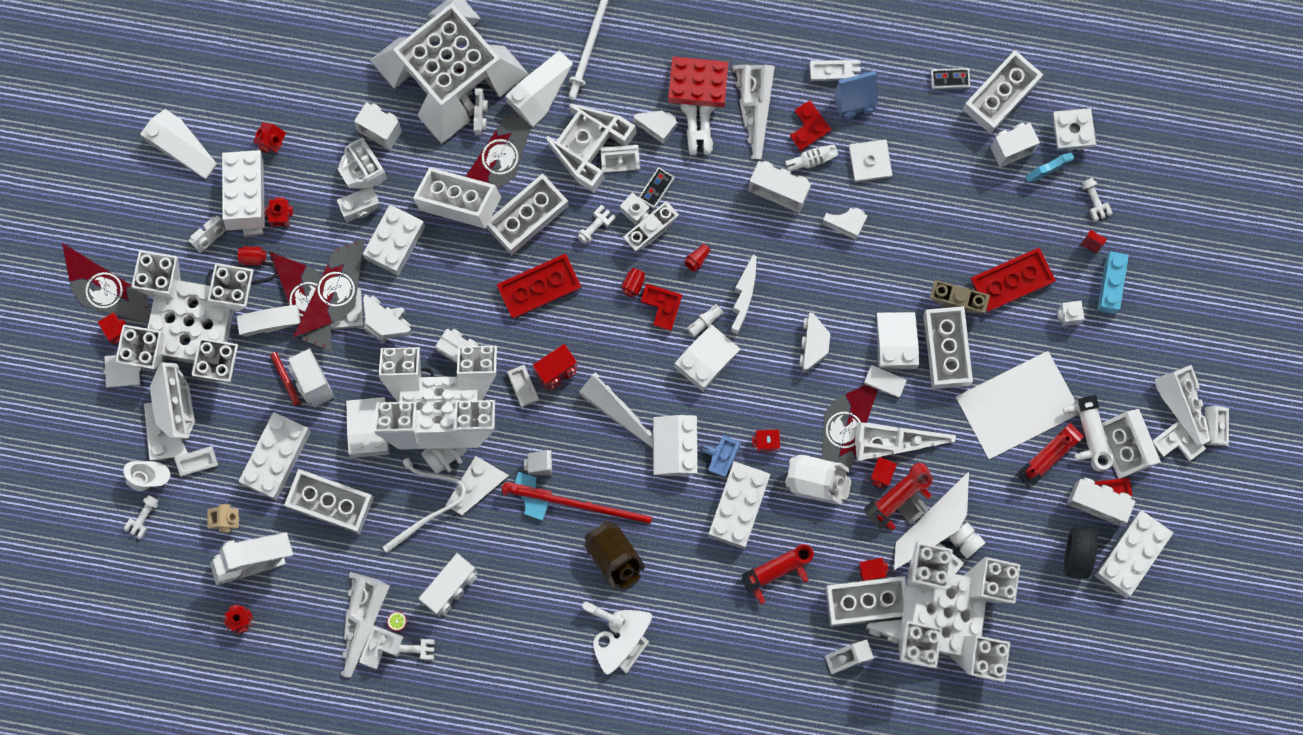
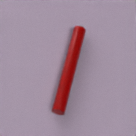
M278 353L270 354L293 405L301 404Z

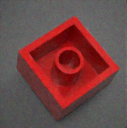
M565 344L532 365L534 374L546 391L556 389L561 385L560 382L565 378L567 380L571 379L577 374L576 371L578 370V363Z

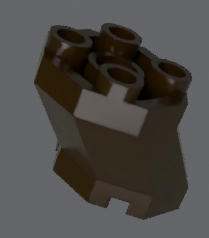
M605 521L586 534L584 547L613 589H617V587L627 589L639 581L641 577L639 574L640 570L644 571L645 566L617 524Z

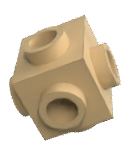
M221 504L219 507L208 509V529H219V533H230L231 529L238 528L239 516L237 508H231V505Z

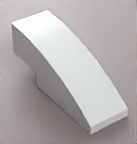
M298 305L265 309L237 316L239 335L251 336L262 332L269 333L298 325L300 323Z

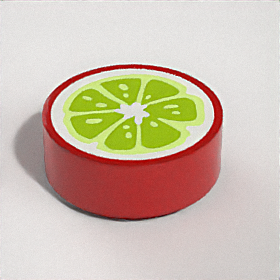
M396 611L388 616L387 624L391 630L399 632L407 626V618L402 612Z

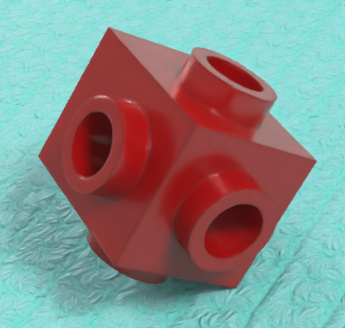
M262 122L255 134L253 143L258 145V149L264 153H277L282 146L286 132L272 123Z
M275 197L274 200H269V206L265 207V215L268 217L270 226L290 227V217H293V206H290L289 201L283 197Z
M234 605L228 608L229 611L225 613L226 618L223 620L227 630L231 629L234 633L242 634L247 632L249 627L253 626L251 620L254 618L251 610L246 609L244 606ZM240 615V621L235 622L234 617Z

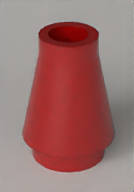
M702 244L686 256L684 264L693 272L700 270L711 249L707 245Z

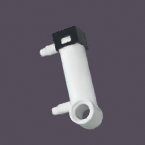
M1091 395L1078 398L1074 401V405L1062 409L1064 414L1074 412L1080 414L1089 450L1075 454V459L1084 460L1091 458L1092 468L1095 471L1103 472L1112 466L1113 457L1109 452L1100 419L1097 396ZM1098 457L1105 458V466L1098 463Z

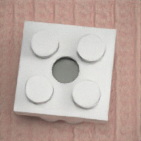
M1091 108L1053 112L1057 150L1067 149L1070 152L1074 149L1080 151L1084 147H1095L1096 140Z

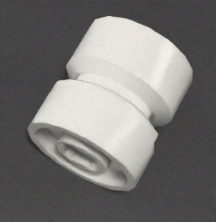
M968 522L949 538L955 546L961 547L960 552L966 559L986 543L979 534H974L975 530Z

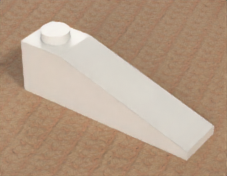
M166 109L151 118L140 134L144 141L206 180L217 166V163L184 122Z

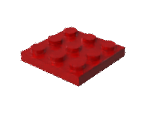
M672 57L668 103L725 108L728 62Z

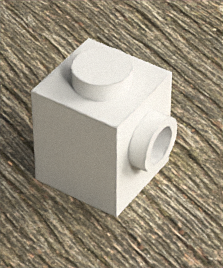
M632 192L620 205V212L637 226L649 216V206Z
M1081 301L1061 304L1057 310L1059 321L1061 320L1062 326L1077 325L1083 322L1084 314Z

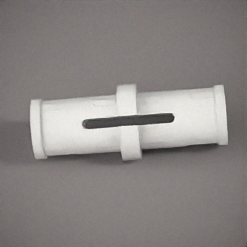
M715 304L706 313L700 314L699 318L687 327L688 332L695 337L706 327L709 328L711 323L723 314L722 309Z

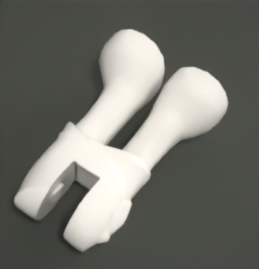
M680 104L681 111L686 114L688 121L687 136L690 155H697L696 140H703L704 155H710L713 150L709 125L710 114L716 107L699 106L701 130L697 131V105Z

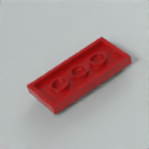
M1040 247L970 278L977 292L990 295L986 313L1056 282Z
M566 253L496 284L512 320L582 289Z

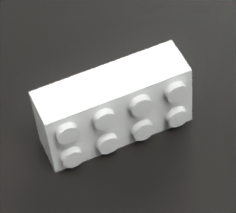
M1014 50L965 103L963 111L992 134L1040 82L1043 74Z
M261 151L222 153L223 222L226 230L265 228L264 161Z
M429 167L413 199L421 211L486 228L501 196L493 184Z
M542 173L493 215L486 228L512 256L568 207V200Z
M964 306L926 310L923 316L932 389L970 386L973 378Z
M310 349L289 358V371L296 380V385L307 404L311 403L315 408L335 398L319 363Z
M273 412L239 482L243 486L277 501L311 433L309 428Z
M735 461L733 462L708 535L709 538L745 550L770 477L769 473Z
M298 469L285 502V507L360 534L374 498L370 494Z
M1142 510L1139 511L1094 576L1125 598H1128L1132 595L1173 532Z
M905 576L828 585L825 588L830 627L901 619L903 617L906 595Z

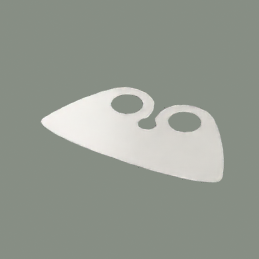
M636 610L617 611L613 615L621 614L625 618V623L620 629L612 628L613 623L609 622V627L615 633L619 632L620 637L615 639L614 635L608 631H603L595 637L593 643L594 651L605 674L613 672L630 654L648 628L652 619L651 613ZM600 637H609L610 643L607 647L599 646L598 640Z

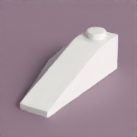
M558 51L518 83L506 95V102L525 121L534 127L547 115L573 63L561 51Z
M1192 365L1156 378V388L1160 392L1162 399L1197 445L1200 446L1209 442L1210 436L1206 418L1201 414L1203 402L1198 400L1197 390L1200 389Z

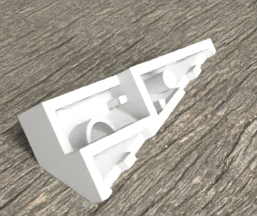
M733 65V71L736 72L738 80L735 82L736 87L739 88L741 94L739 102L743 121L749 132L747 140L751 144L753 151L751 159L762 158L775 66Z
M595 372L579 391V395L653 448L652 433L640 423L636 415L611 391L608 385H605L599 379V375Z
M857 422L855 437L857 460L862 461L955 442L956 435Z
M352 572L349 575V578L352 579L351 590H348V596L351 599L350 607L346 609L344 633L347 647L342 657L345 658L344 671H341V675L344 677L352 676L390 585L380 580Z

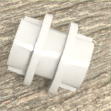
M425 449L421 455L432 470L438 474L444 469L447 472H451L452 469L449 464L454 460L461 464L463 461L460 457L467 449Z

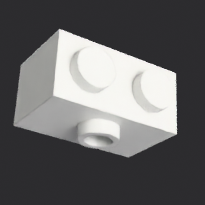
M373 187L365 188L337 200L346 223L357 218L366 217L369 213L381 209Z

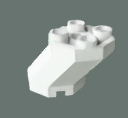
M798 455L796 458L792 457L790 459V468L785 483L786 487L790 488L793 494L840 505L843 503L842 499L848 498L851 478L846 475V472H849L847 466L842 463L830 462L806 455Z

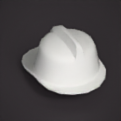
M131 461L125 465L123 471L126 485H129L136 491H145L149 487L162 486L170 479L169 469L159 462Z

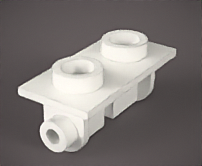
M218 216L212 217L203 225L206 228L205 231L200 228L190 236L191 238L188 241L199 253L226 231L223 220Z

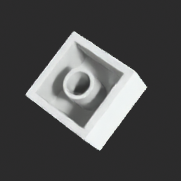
M366 102L354 120L357 131L391 150L402 132L398 118L392 113L386 114L382 112L378 105L374 103L370 105Z
M1020 123L1014 127V130L1009 132L1004 130L998 133L991 146V150L999 167H1003L1033 154L1040 142L1031 123L1026 125Z

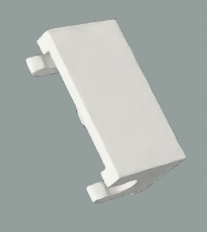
M638 145L601 148L603 173L640 170Z

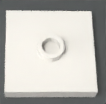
M887 140L849 144L854 182L892 177Z

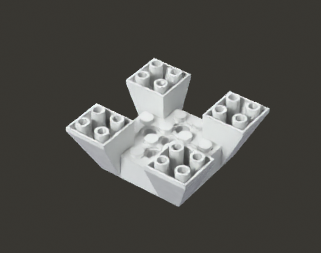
M465 0L444 1L428 14L431 20L408 38L399 37L370 60L394 89L412 76L428 94L418 113V117L441 144L471 121L459 99L482 80H485L493 91L501 97L529 75L505 46L488 45L473 28L481 18ZM434 41L440 42L437 46L431 45ZM459 44H466L464 48L457 47ZM446 55L452 56L449 60L443 59ZM430 67H436V68H437V69H436L435 71H433V72L428 71V69H429ZM457 69L464 70L461 74L455 73Z
M139 250L131 287L154 298L147 329L123 325L115 363L155 369L165 359L194 364L192 376L231 383L238 344L228 343L233 313L247 306L254 270L215 263L211 286L181 281L177 256ZM198 301L197 307L190 308L192 302ZM170 317H176L173 323H167ZM193 319L194 324L190 327H187L186 323L189 320ZM213 323L211 329L205 330L206 324ZM185 338L191 339L189 344L182 345Z
M458 346L457 377H421L420 347L381 348L379 378L397 402L376 403L374 433L398 449L478 448L494 432L495 400H483L496 376L497 346Z
M916 542L909 567L899 639L900 661L937 668L938 654L950 656L969 675L1005 682L1010 642L982 637L986 602L1015 604L1020 565L984 557L964 576L950 573L952 549Z

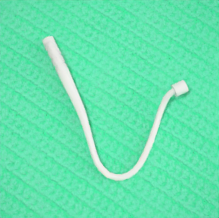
M406 458L403 464L407 469L418 475L454 481L460 485L462 493L456 502L426 516L384 545L383 549L385 552L388 553L431 519L457 506L465 497L466 489L464 484L454 477L418 471L412 467L413 463L411 460Z

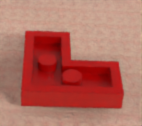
M811 100L795 109V114L804 126L792 133L790 138L801 152L830 133L832 129Z
M646 284L641 303L658 308L653 324L654 327L672 331L683 294Z

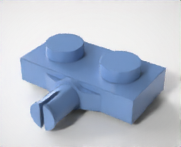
M723 435L715 449L704 445L702 452L712 456V462L708 471L727 479L742 443Z

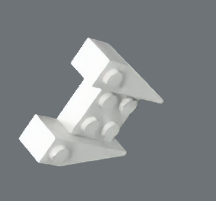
M570 104L571 113L575 116L557 141L547 136V143L576 181L595 193L605 177L602 170L591 164L592 160L609 137L622 146H628L636 134V127L621 116Z
M287 533L237 543L233 540L223 544L224 546L219 550L220 554L214 556L210 566L217 586L285 565L284 558L293 556Z

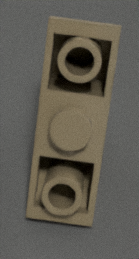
M934 280L930 294L931 300L945 308L964 306L965 313L985 314L990 295L938 280Z

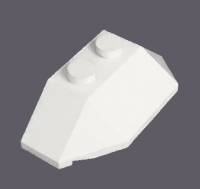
M363 137L346 146L338 171L349 188H371L380 185L387 179L385 171Z
M162 362L159 364L150 385L155 425L170 438L187 439L195 423L189 384L179 371L176 363Z

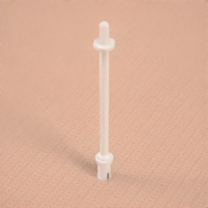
M600 0L576 75L569 78V81L573 83L569 93V98L572 100L576 98L579 87L586 84L582 78L608 0Z

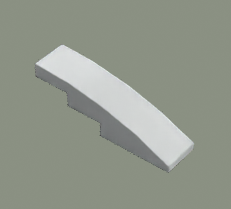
M755 255L752 256L735 288V292L740 294L733 308V312L737 313L738 316L731 327V332L737 335L745 320L752 298L756 276L757 256Z

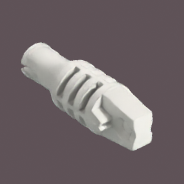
M835 145L817 147L802 152L800 157L786 160L785 163L786 166L794 164L787 168L790 172L802 167L811 168L826 163V161L836 157L838 152Z

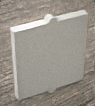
M117 355L105 356V370L103 372L106 375V388L140 385V371L142 370L140 367L115 363Z

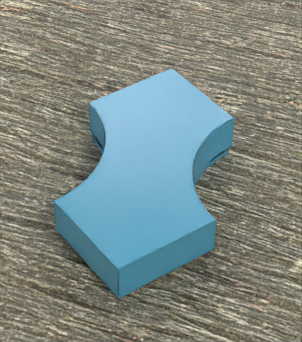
M1072 153L1063 154L1055 160L1036 168L1025 177L1028 182L1040 180L1073 161L1074 156Z
M518 472L515 483L536 488L537 477ZM521 496L525 502L524 515L543 521L549 502Z

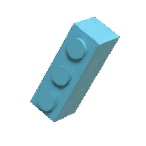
M1110 251L1106 256L1097 311L1117 314L1120 310L1128 254Z

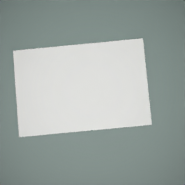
M1049 351L956 396L988 459L1078 415L1077 412L1064 414L1062 411L1063 408L1074 405L1075 399Z

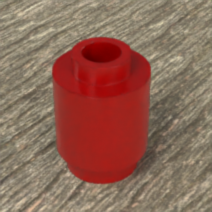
M243 246V248L238 249V263L262 266V262H266V251L263 250V247Z
M636 268L628 271L621 286L623 294L631 298L638 296L645 282L644 277L646 274Z

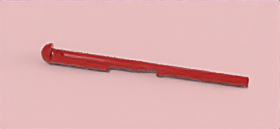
M505 482L501 486V492L506 497L507 493L648 524H651L652 516L596 505L589 501L583 503L551 495L552 491L511 482Z

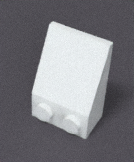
M915 312L877 313L878 368L883 370L917 369L919 366Z
M711 325L675 362L674 368L704 392L741 349Z
M385 397L346 401L348 450L351 458L390 454L389 443L374 433L376 403H385Z

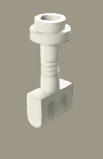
M1093 178L1082 182L1083 190H1088L1095 207L1089 210L1094 222L1099 221L1097 213L1101 219L1106 217L1103 210L1106 211L1108 216H1111L1112 211L1108 202L1101 204L1097 196L1098 194L1094 187L1097 185V182Z
M601 205L593 213V216L596 218L594 223L586 230L581 229L578 232V239L584 244L589 243L592 240L591 235L601 224L608 227L615 220L616 216L612 215L607 219L610 211L606 210L601 214L605 208Z
M150 495L144 498L143 502L146 504L136 521L129 518L124 531L128 532L131 526H133L130 534L135 536L137 531L140 530L137 538L141 540L148 529L143 523L152 507L157 508L159 500Z
M584 602L582 605L586 612L613 623L612 628L620 629L624 623L625 618L619 613L617 616H614L589 602Z
M421 639V645H400L395 656H399V653L414 652L420 653L421 660H434V656L426 655V652H434V648L427 647V644L432 645L435 643V640Z

